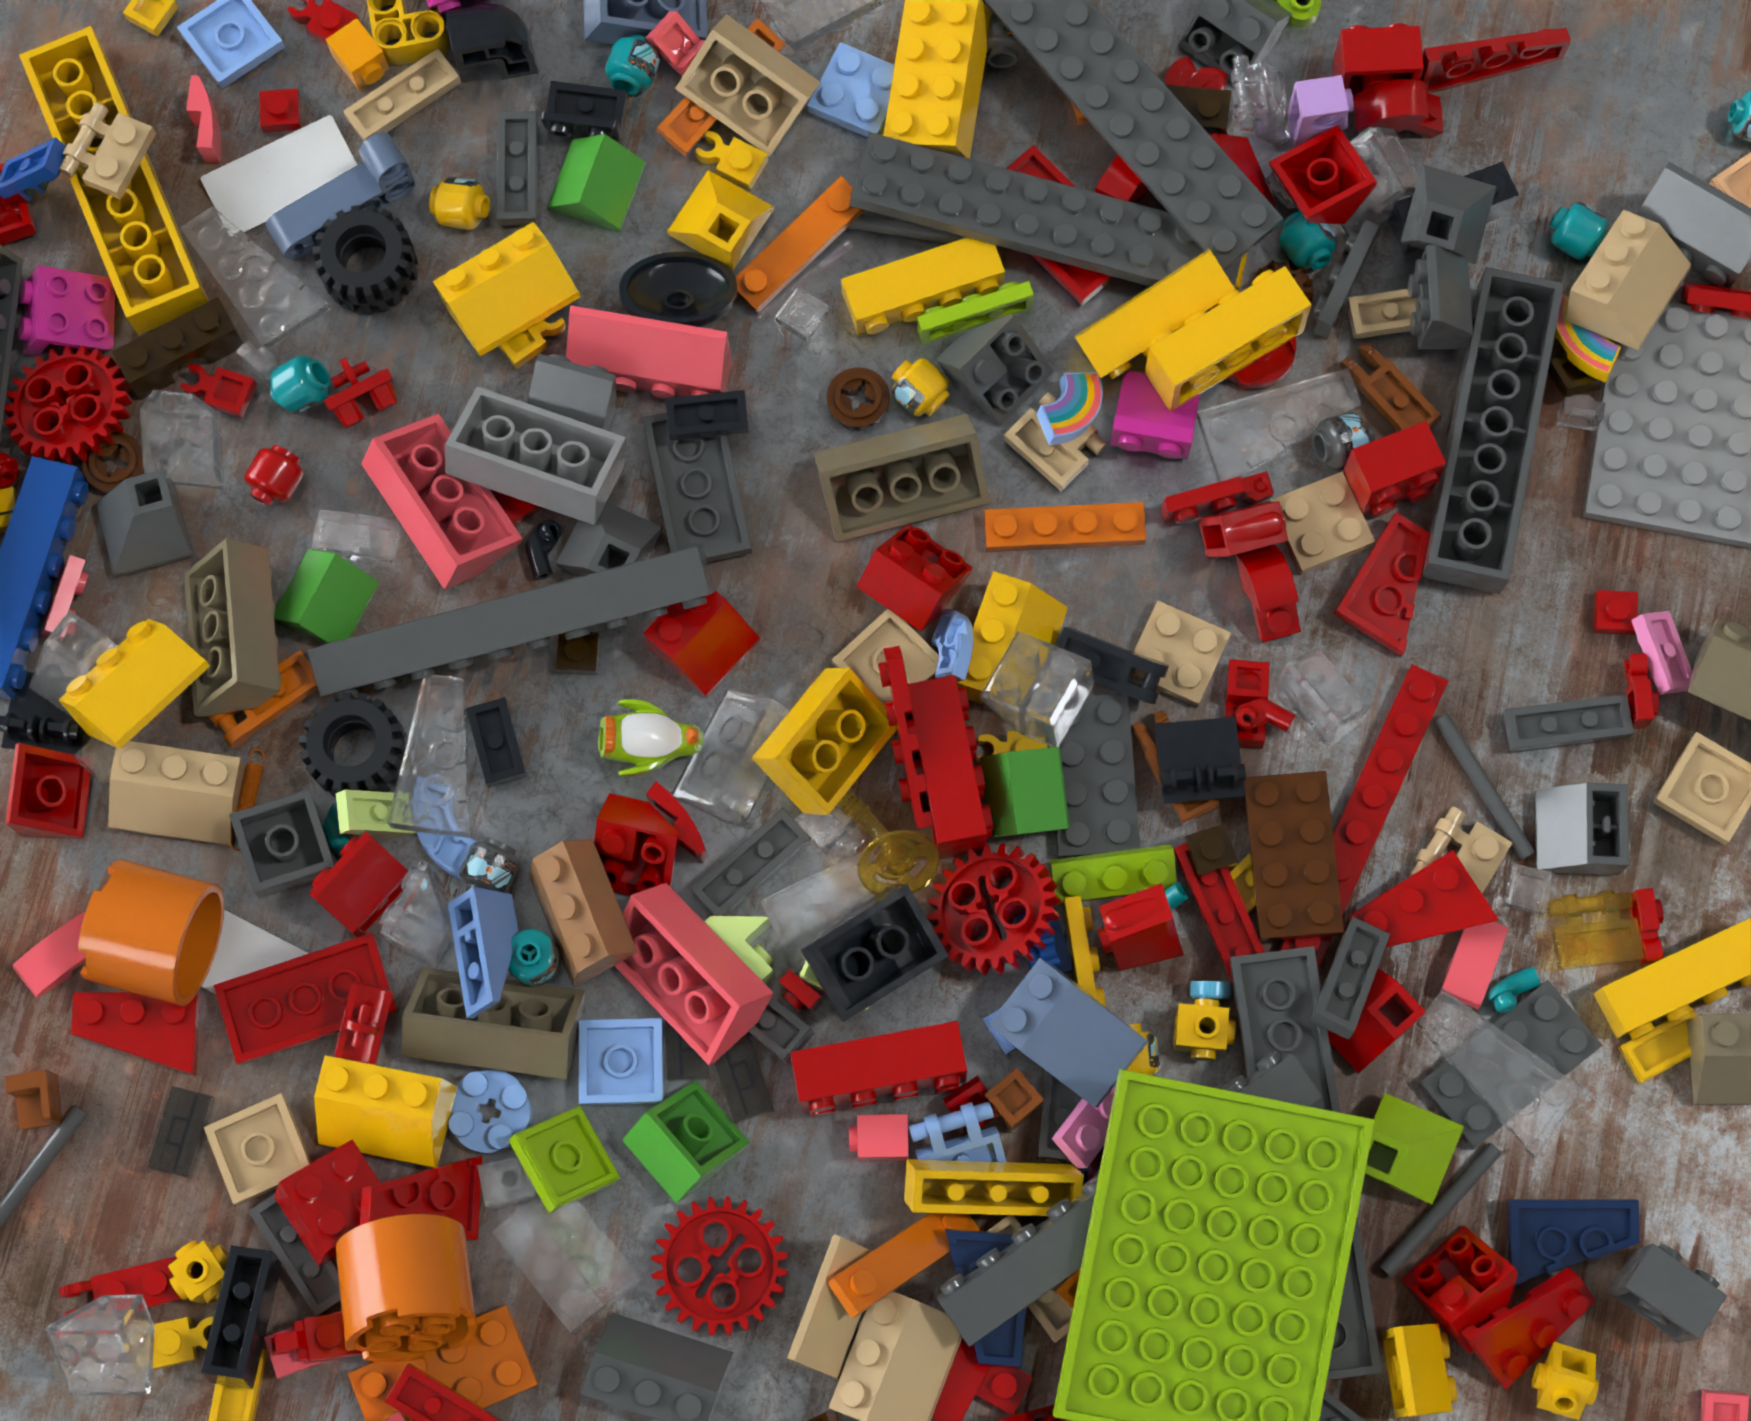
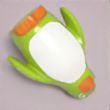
M637 699L619 700L617 703L619 706L636 712L604 716L600 722L598 750L601 758L636 764L632 768L619 771V776L622 777L650 774L662 768L673 759L699 753L704 746V734L700 727L673 720L660 708L647 701Z

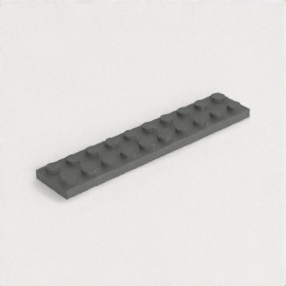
M982 0L1203 252L1208 249L1212 251L1224 272L1283 223V217L1090 0Z
M871 132L868 136L849 204L852 207L1147 286H1152L1203 253L1201 248L1169 212ZM1241 258L1225 271L1234 288Z
M1314 946L1230 957L1229 962L1247 1077L1259 1070L1256 1066L1257 1062L1274 1051H1278L1279 1054L1283 1052L1294 1054L1322 1095L1310 1107L1341 1113L1328 1030L1310 1022L1321 994ZM1358 1217L1355 1224L1327 1380L1382 1373Z

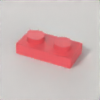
M72 555L66 560L40 635L41 637L56 641L61 632L69 633L76 614L75 610L69 609L74 594L82 595L89 575L82 572L86 560Z

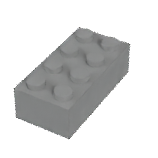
M477 386L445 443V471L450 476L595 525L624 468L626 437Z

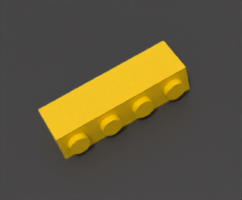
M967 237L842 278V295L857 335L865 332L867 334H877L887 329L890 324L902 320L905 322L916 321L918 316H921L924 311L931 307L944 306L946 308L958 304L964 297L972 294H981L983 296L996 292L1005 282V270L994 244Z
M1208 249L1077 333L1075 339L1100 378L1109 374L1111 379L1131 367L1129 360L1141 352L1147 357L1148 349L1151 346L1150 343L1157 335L1166 330H1171V332L1177 331L1185 326L1184 322L1194 313L1200 310H1212L1219 306V300L1235 290L1212 251Z
M1751 918L1596 991L1593 995L1616 1039L1629 1033L1631 1039L1635 1040L1655 1030L1652 1022L1666 1016L1669 1023L1690 1014L1692 1010L1689 1005L1701 999L1704 1000L1706 1006L1729 995L1726 987L1739 981L1743 988L1750 986Z
M907 1159L904 1202L915 1213L1048 1216L1046 1212L1056 1203L1066 1198L1072 1202L1083 1194L1084 1174L1073 1164Z

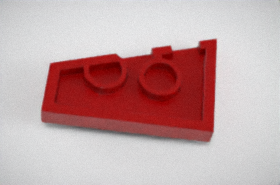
M1395 512L1332 613L1400 657L1406 651L1408 641L1406 637L1409 623L1414 613V599L1418 581L1422 575L1430 533L1398 512Z
M1454 850L1347 916L1349 920L1351 917H1355L1389 933L1390 936L1385 948L1500 921Z
M73 992L71 1034L196 1076L201 994L197 993L190 1003L180 1006L132 992Z
M483 1156L467 1158L362 1188L360 1225L399 1215H440L461 1223L465 1229L466 1241L478 1240Z
M1567 1268L1528 1291L1525 1301L1515 1307L1508 1309L1502 1306L1491 1313L1493 1320L1479 1328L1472 1324L1460 1332L1495 1382L1507 1390L1596 1300L1580 1276Z

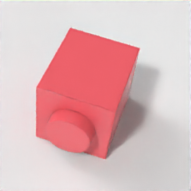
M908 1114L857 1115V1126H849V1151H858L859 1162L907 1161L909 1159Z

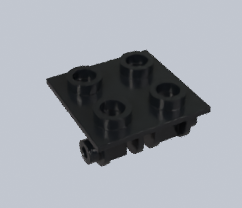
M27 672L23 687L17 689L14 699L10 700L8 713L6 716L0 715V732H4L1 748L15 750V744L22 743L81 756L86 732L59 702V699L67 692V686L77 677Z
M1236 717L1154 724L1163 804L1245 797L1244 781H1246L1245 765L1241 764Z

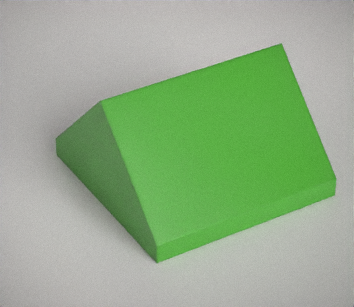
M606 134L574 139L554 187L547 210L621 232L646 163Z
M308 549L275 610L274 621L323 644L352 637L380 583L336 553Z
M1060 747L1013 751L980 757V765L985 782V805L990 807L993 821V837L1070 828Z

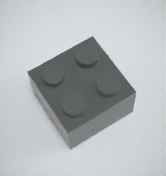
M310 789L229 814L254 893L258 899L311 882L323 869L327 867L332 868L335 865Z
M1660 1243L1659 1246L1650 1244L1633 1250L1606 1292L1676 1342L1681 1343L1700 1339L1727 1297L1725 1293L1718 1289L1720 1283L1700 1269H1697L1695 1272L1681 1263L1683 1257L1663 1243Z

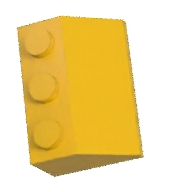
M534 222L517 230L512 235L432 281L449 314L480 357L581 297L551 244Z
M993 571L973 626V649L965 680L957 682V686H965L969 700L1030 720L1068 607L1032 583Z
M151 619L141 621L131 627L126 634L127 638L116 648H111L101 654L96 661L97 665L86 675L79 676L70 682L66 688L67 692L59 699V702L87 735L118 749H121L210 667L204 658L165 624Z
M325 1055L314 1095L318 1144L338 1148L353 1139L362 1154L431 1168L438 1167L458 1086L438 1077Z

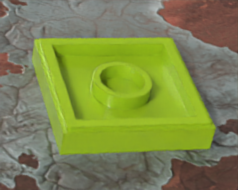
M577 1106L518 1132L508 1140L549 1214L606 1188L621 1178L581 1106Z

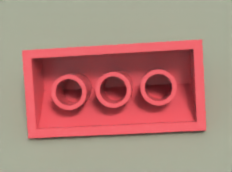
M572 305L570 307L566 358L578 365L586 367L597 365L607 369L610 374L616 375V390L625 393H634L636 390L648 391L653 396L661 399L673 398L674 396L682 397L726 392L732 365L727 332Z
M436 414L373 438L361 465L443 589L446 590L480 575L520 544L523 538L490 489L446 474L445 443L451 431L441 416Z
M667 883L632 894L623 912V917L637 953L614 966L708 1065H711L758 1023L773 992Z

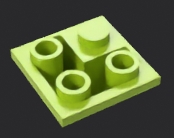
M1384 1093L1374 1117L1375 1122L1365 1176L1433 1205L1464 1126Z

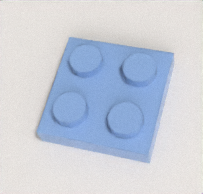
M217 0L177 26L181 36L221 89H224L285 48L281 38L252 0Z
M840 42L820 80L821 84L807 105L808 113L867 138L870 132L880 135L885 127L895 65Z
M662 1018L579 1020L580 1106L659 1104L664 1101V1027Z

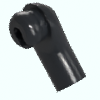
M554 520L540 523L525 543V551L534 580H542L553 574L548 555L557 544L562 533L560 525Z

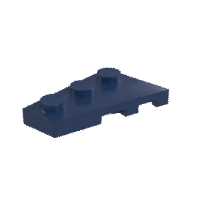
M1507 1199L1508 1262L1519 1273L1515 1285L1527 1282L1526 1280L1546 1273L1550 1274L1562 1270L1564 1267L1581 1261L1592 1260L1640 1243L1639 1200Z
M945 1229L956 1275L962 1273L964 1277L978 1268L976 1261L981 1256L994 1248L1001 1252L1014 1243L1011 1239L1013 1234ZM1026 1307L974 1343L979 1364L1022 1367Z

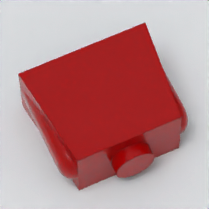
M1280 501L1259 503L1198 518L1206 557L1232 556L1289 541Z
M1162 883L1099 906L1105 926L1104 928L1097 929L1104 953L1113 951L1119 971L1184 956Z

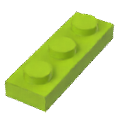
M1029 281L1020 284L1018 282H1009L1000 286L993 293L983 296L981 294H972L964 297L958 304L946 308L944 306H934L927 309L921 316L917 317V332L922 345L974 329L1009 314L1018 315L1033 310L1034 292Z
M1172 844L1049 860L1051 877L1058 886L1053 892L1061 899V903L1064 902V898L1081 896V900L1133 894L1162 883L1165 890L1177 882L1175 855Z

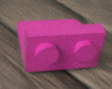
M38 265L28 279L22 281L19 290V302L24 304V317H21L19 321L18 339L23 340L24 355L39 356L49 344L80 348V346L85 345L88 350H95L97 348L100 352H108L113 348L115 289L110 277Z
M1127 371L1123 375L1110 445L1127 451H1144L1159 454L1165 458L1188 460L1200 395L1170 412L1145 373Z

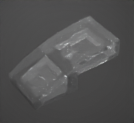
M319 510L311 550L336 553L346 558L356 555L393 563L396 558L401 524L399 521L374 516Z

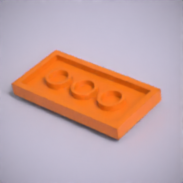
M504 1305L476 1317V1334L470 1341L456 1349L449 1348V1344H445L435 1350L424 1352V1359L404 1362H373L347 1373L365 1421H383L399 1412L384 1401L408 1363L421 1369L484 1409L539 1386L509 1306ZM401 1413L405 1421H414L405 1414Z

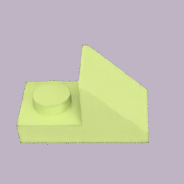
M347 789L336 793L340 834H354V837L358 836L360 838L366 831L377 841L410 836L417 833L412 818V794Z
M710 916L704 921L766 985L775 977L774 971L770 967L774 963L771 956L759 944L753 948L750 946L771 925L769 917Z

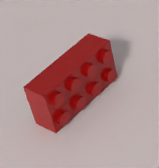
M955 675L910 683L908 687L913 709L911 715L912 719H914L920 748L918 756L921 759L927 791H925V796L934 825L931 826L937 860L968 855L969 849H972L975 853L983 852L987 839L993 838V821L989 805L981 806L980 799H985V782L981 765L973 766L972 760H977V742L974 727L965 726V721H969V702L965 686H957Z
M958 1021L790 1052L799 1104L803 1113L811 1112V1117L836 1113V1106L852 1104L854 1110L870 1108L878 1105V1098L893 1096L894 1102L912 1100L919 1097V1091L934 1088L935 1094L950 1093L959 1089L960 1083L967 1081V1066Z

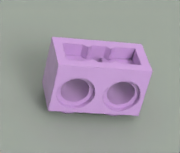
M1342 75L1295 82L1286 116L1293 148L1336 125L1340 127L1342 132L1348 128V113L1353 112V96L1350 88H1344Z

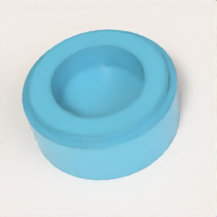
M1190 981V996L1193 999H1230L1232 997V982Z

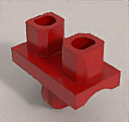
M346 357L339 360L344 371L330 379L335 388L348 382L352 386L324 400L330 413L334 411L337 418L346 428L365 419L355 400L368 393L372 397L378 411L397 403L394 388L391 384L393 377L388 368L359 382L357 377L370 371L366 361L351 367Z
M352 982L334 1057L376 1065L394 991Z

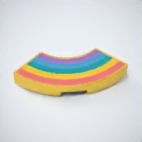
M1562 295L1555 339L1559 340L1567 352V358L1578 369L1597 380L1607 383L1619 356L1621 346L1611 342L1602 335L1565 321L1569 297Z

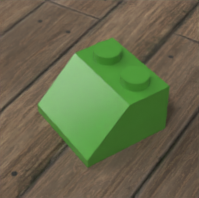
M697 1080L645 1112L622 1139L676 1204L702 1187L750 1144L749 1140Z

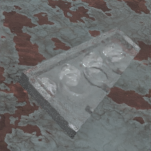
M213 206L180 227L265 351L331 310L327 301L311 291L303 281L287 271L266 250H262L250 240L247 234Z
M1349 368L1200 410L1197 412L1196 417L1218 481L1221 482L1239 476L1242 477L1313 436V433L1318 429L1319 423L1324 419L1355 412L1360 408L1361 402Z
M431 675L424 677L422 680L387 821L391 829L470 838L466 711L467 685L463 678Z
M1444 989L1438 993L1426 1010V1013L1416 1024L1452 1066H1455L1465 1077L1473 1091L1479 1097H1482L1498 1115L1497 1118L1505 1128L1517 1137L1531 1158H1536L1583 1088Z

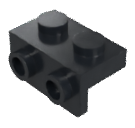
M551 81L546 112H542L541 121L545 129L550 130V134L558 137L570 138L575 133L588 135L587 137L606 134L610 138L621 139L628 93L626 90Z

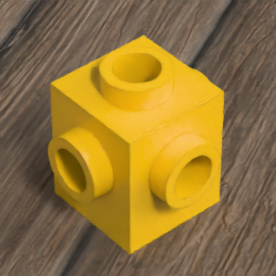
M1195 999L1194 1005L1179 1003L1175 1010L1173 1051L1190 1052V1058L1199 1061H1215L1216 1055L1223 1056L1227 1045H1234L1236 1020H1229V1008L1219 1007L1220 1002L1212 999ZM1199 1026L1207 1027L1210 1030V1034L1203 1033Z
M194 1240L180 1248L175 1253L177 1259L168 1265V1268L174 1275L169 1281L182 1300L189 1298L190 1301L200 1304L205 1302L210 1304L218 1300L228 1260V1252L221 1244L216 1246L204 1240L200 1243ZM202 1264L203 1274L199 1278H195L191 1271Z
M1554 1342L1545 1364L1538 1362L1534 1370L1532 1388L1538 1389L1537 1408L1550 1411L1556 1415L1579 1420L1586 1404L1592 1406L1597 1396L1599 1381L1596 1380V1354Z

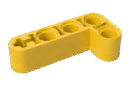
M367 0L372 35L375 42L382 49L388 65L401 66L416 63L437 48L443 55L448 52L450 38L444 20L437 12L425 10L407 14L405 0ZM394 5L390 10L381 11L384 6ZM429 32H438L434 37L424 38ZM400 39L396 44L386 45L389 40Z

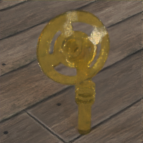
M846 792L838 802L837 810L840 813L845 812L844 816L847 819L851 818V822L854 825L859 823L874 839L865 847L858 860L857 870L862 885L874 895H878L894 885L883 883L873 878L877 874L886 880H897L898 884H908L913 894L926 887L935 877L939 868V854L933 841L926 835L916 831L897 830L889 832L869 811L870 806L867 803L863 804V800L860 797L856 798L854 792ZM904 838L916 840L921 844L916 845V843H914L913 841ZM880 845L882 848L878 851L876 860L868 863L870 855ZM917 857L927 858L923 869L912 878L909 871L916 865Z

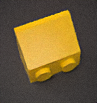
M1439 1323L1400 1326L1382 1331L1381 1335L1395 1419L1452 1412V1403L1457 1402V1389L1454 1377L1447 1376L1444 1359L1450 1358V1346L1446 1332L1440 1333Z

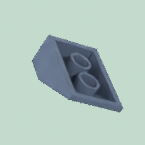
M583 0L584 40L613 45L615 41L622 37H631L632 35L646 37L669 11H677L700 40H706L708 37L706 0Z
M1041 958L1038 959L988 1024L1018 1050L1095 1108L1099 1107L1116 1085L1119 1069L1127 1070L1149 1042L1056 966Z

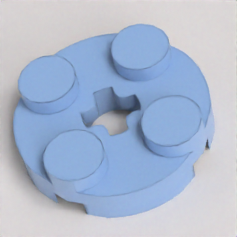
M486 1069L479 1072H470L457 1084L458 1087L448 1125L460 1143L468 1149L486 1155L501 1153L503 1150L511 1147L508 1140L514 1134L530 1127L533 1115L531 1101L527 1091L512 1075L500 1070ZM491 1100L496 1101L495 1108L501 1111L500 1117H492L489 1123L482 1122L483 1115L479 1112L481 1105H487Z

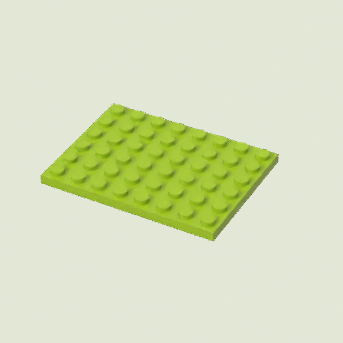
M1119 1069L1053 1416L1071 1421H1319L1375 1120Z

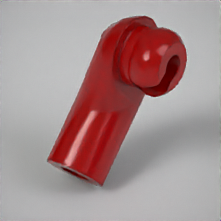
M1258 698L1243 703L1236 709L1234 714L1237 725L1243 729H1253L1270 723L1287 732L1296 714L1266 698Z

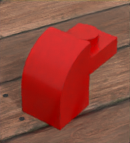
M1415 79L1390 80L1373 85L1353 95L1356 132L1380 140H1385L1405 129L1430 138L1443 133L1440 97L1427 93L1424 81Z
M1274 544L1236 554L1242 589L1252 602L1257 633L1262 643L1301 632L1296 602L1299 601L1296 586L1288 563L1280 549Z

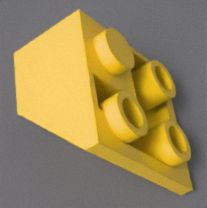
M707 170L667 230V234L694 250L719 260L730 270L734 271L773 212L774 206Z

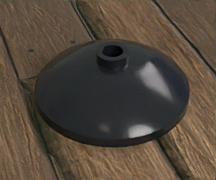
M666 252L647 257L632 265L620 280L619 297L623 308L631 316L703 327L718 320L734 305L737 297V281L733 272L724 263L713 257L694 252Z

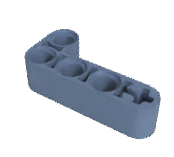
M377 133L361 144L359 153L363 160L362 163L287 205L267 220L266 228L287 260L298 259L311 252L313 247L318 246L315 240L317 233H325L323 224L327 219H330L332 222L337 219L335 213L343 209L344 213L347 214L352 212L351 206L359 205L361 210L364 211L367 209V205L376 206L378 212L407 196L414 189L415 179L410 166L388 133Z

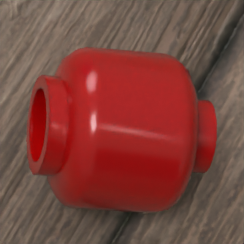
M273 445L271 449H260L244 475V481L252 489L249 495L256 501L269 507L273 501L287 503L304 476V471L299 465L301 459L278 445Z

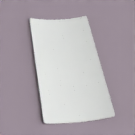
M328 115L201 176L200 180L229 237L233 238L266 222L277 211L357 166V163L333 117Z
M224 910V920L218 948L202 987L216 994L213 986L215 984L309 953Z

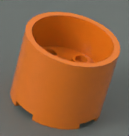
M118 859L108 867V874L111 877L101 891H93L84 915L79 936L78 952L86 954V966H83L80 974L84 979L180 1006L187 1005L201 989L218 948L224 920V895L222 888L210 882Z
M432 1214L392 1216L360 1225L345 1233L336 1243L345 1347L347 1351L355 1349L362 1351L363 1360L412 1361L424 1359V1352L435 1350L445 1344H449V1348L456 1349L470 1341L476 1334L477 1324L464 1227L458 1221L449 1217Z

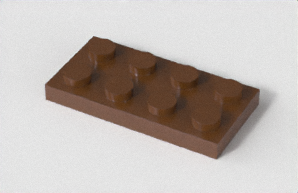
M1326 771L1246 777V781H1244V798L1260 942L1343 935L1344 927Z

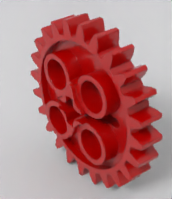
M82 345L75 354L71 347L65 346L63 355L58 356L54 349H50L49 360L44 361L41 357L36 356V368L22 367L27 375L25 379L13 378L12 381L18 390L6 392V396L12 404L6 405L4 408V412L9 416L4 421V424L11 431L10 437L26 455L31 454L33 457L46 458V460L58 462L59 458H61L68 465H71L73 457L78 455L83 463L87 462V451L92 449L94 453L100 455L101 448L99 444L105 442L113 445L114 441L110 436L112 431H124L118 421L129 419L131 416L125 406L133 404V400L127 393L132 388L125 379L119 365H116L109 355L104 357L97 348L90 353L85 345Z
M1001 843L997 853H994L992 848L986 844L983 848L982 856H978L972 849H969L968 862L964 863L956 857L954 863L957 870L954 873L949 870H942L947 882L945 884L934 883L933 887L940 894V897L928 899V903L936 912L927 915V919L933 926H936L933 929L946 952L949 953L948 959L954 965L961 963V966L969 973L976 966L983 976L987 975L991 965L999 975H1003L1005 963H1010L1017 971L1019 970L1018 958L1024 956L1027 960L1034 961L1031 949L1035 946L1045 950L1046 945L1040 938L1043 934H1055L1048 921L1060 919L1058 912L1052 908V906L1061 903L1058 895L1052 892L1058 886L1052 877H1048L1050 871L1043 863L1038 865L1039 860L1033 853L1026 856L1019 846L1010 853L1005 843ZM1010 877L1013 878L1009 886L999 889L1002 881ZM982 879L986 880L988 893L996 901L994 909L1007 934L1005 940H1002L999 925L991 917L993 909L983 892L980 883ZM975 894L971 903L962 906L966 897ZM1026 912L1024 919L1020 923L1012 924L1015 916ZM988 929L985 938L975 941V937L980 931Z
M712 1196L708 1197L707 1209L702 1210L693 1201L691 1202L693 1215L690 1217L680 1210L676 1212L681 1223L678 1227L665 1223L664 1227L671 1234L669 1240L656 1239V1243L665 1249L664 1254L651 1257L652 1261L662 1265V1270L651 1274L652 1278L664 1280L665 1285L659 1288L656 1294L659 1297L671 1296L670 1301L665 1306V1310L669 1312L679 1307L681 1311L677 1322L680 1324L687 1321L690 1317L694 1318L692 1324V1331L698 1332L703 1324L707 1323L710 1336L715 1337L719 1325H724L727 1335L733 1336L734 1323L737 1322L740 1323L745 1331H749L748 1318L752 1315L761 1322L765 1321L760 1310L763 1305L772 1309L777 1308L775 1302L770 1298L772 1292L778 1294L785 1293V1289L776 1283L777 1278L789 1276V1271L778 1267V1263L788 1259L789 1254L786 1252H776V1247L785 1241L784 1237H770L769 1234L776 1226L775 1222L772 1220L761 1225L759 1222L763 1216V1210L759 1208L751 1216L748 1215V1202L746 1200L742 1201L737 1210L733 1209L730 1196H726L722 1207H717ZM722 1225L727 1229L728 1238L720 1247H710L706 1244L705 1234L711 1226ZM740 1234L744 1235L745 1240L727 1261V1265L731 1268L730 1272L727 1275L721 1272L718 1273L704 1296L698 1298L696 1296L697 1291L714 1272V1267L710 1264L712 1259L716 1257L722 1260L737 1236ZM748 1250H755L762 1257L760 1268L753 1273H745L739 1267L740 1256ZM690 1259L699 1261L702 1266L701 1276L694 1282L683 1281L680 1277L681 1265ZM721 1285H730L735 1288L736 1299L730 1307L719 1308L714 1303L713 1294Z

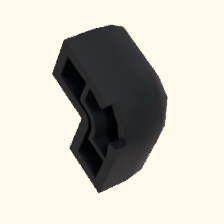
M479 4L446 11L452 53L458 70L496 63L501 80L539 73L530 33L525 22L517 13L502 4Z

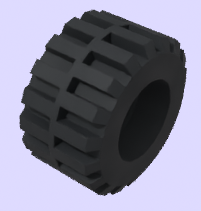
M359 205L351 206L352 212L347 214L342 209L335 213L337 216L335 221L332 222L330 219H327L323 224L325 233L318 232L315 240L318 246L313 247L316 270L329 295H332L334 301L340 306L345 303L347 309L353 312H357L358 308L361 307L364 314H373V308L379 307L381 312L389 310L387 304L393 301L398 305L403 301L401 293H410L413 288L410 280H416L418 275L415 266L418 264V259L408 232L405 230L403 223L398 218L394 219L391 212L385 209L380 214L377 207L367 205V209L364 211L361 210ZM378 247L386 251L382 262L370 271L353 272L346 269L351 256L363 248Z
M351 692L342 693L343 700L337 701L334 696L325 699L328 706L324 709L317 705L312 710L316 716L314 720L306 718L303 724L307 733L306 735H300L299 744L304 749L300 752L302 761L307 766L306 769L326 792L329 791L336 798V793L345 789L389 792L391 789L388 784L392 780L398 784L402 778L399 772L400 768H407L409 760L405 756V752H410L409 742L405 738L407 734L391 709L386 707L384 702L377 698L373 701L368 694L359 693L358 698H355ZM355 729H367L376 734L374 751L367 760L359 765L349 767L335 763V746L344 734Z

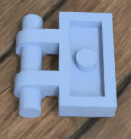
M970 1102L960 1105L959 1111L939 1117L934 1113L924 1116L923 1122L908 1126L913 1142L925 1138L930 1139L931 1146L915 1150L917 1159L1007 1162L996 1126L980 1130L979 1122L994 1118L990 1102L975 1106ZM966 1127L967 1135L944 1141L942 1133Z

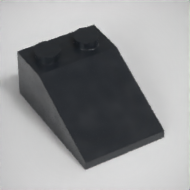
M898 883L861 904L800 949L842 1022H845L949 956L908 884Z

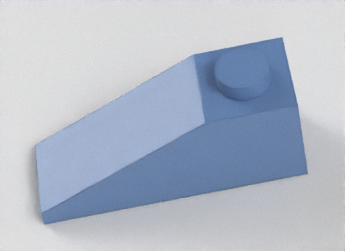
M472 887L448 903L466 1018L472 1019L500 1002L513 954L511 940L519 932L512 894Z

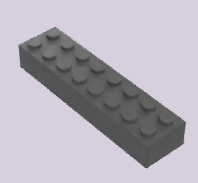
M1489 267L1485 268L1477 285L1472 311L1473 336L1464 352L1444 454L1446 465L1440 475L1429 531L1430 537L1421 575L1422 578L1497 594L1501 593L1509 580L1564 283Z

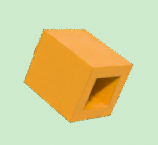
M357 18L325 39L332 57L358 90L367 84L370 85L382 78L384 72L390 69L382 49Z

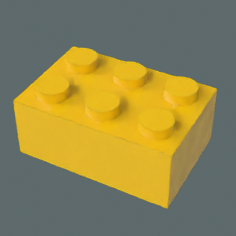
M825 668L752 756V759L804 814L829 815L895 733L897 726L888 725L885 706L851 668Z

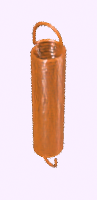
M254 749L251 752L249 761L246 764L236 812L254 807L255 803H257L256 799L259 793L264 766L249 762L254 751L262 753V763L264 762L265 756L260 749ZM229 842L230 847H231L232 849H234V850H236V851H240V849L234 848V847L232 846L231 842Z

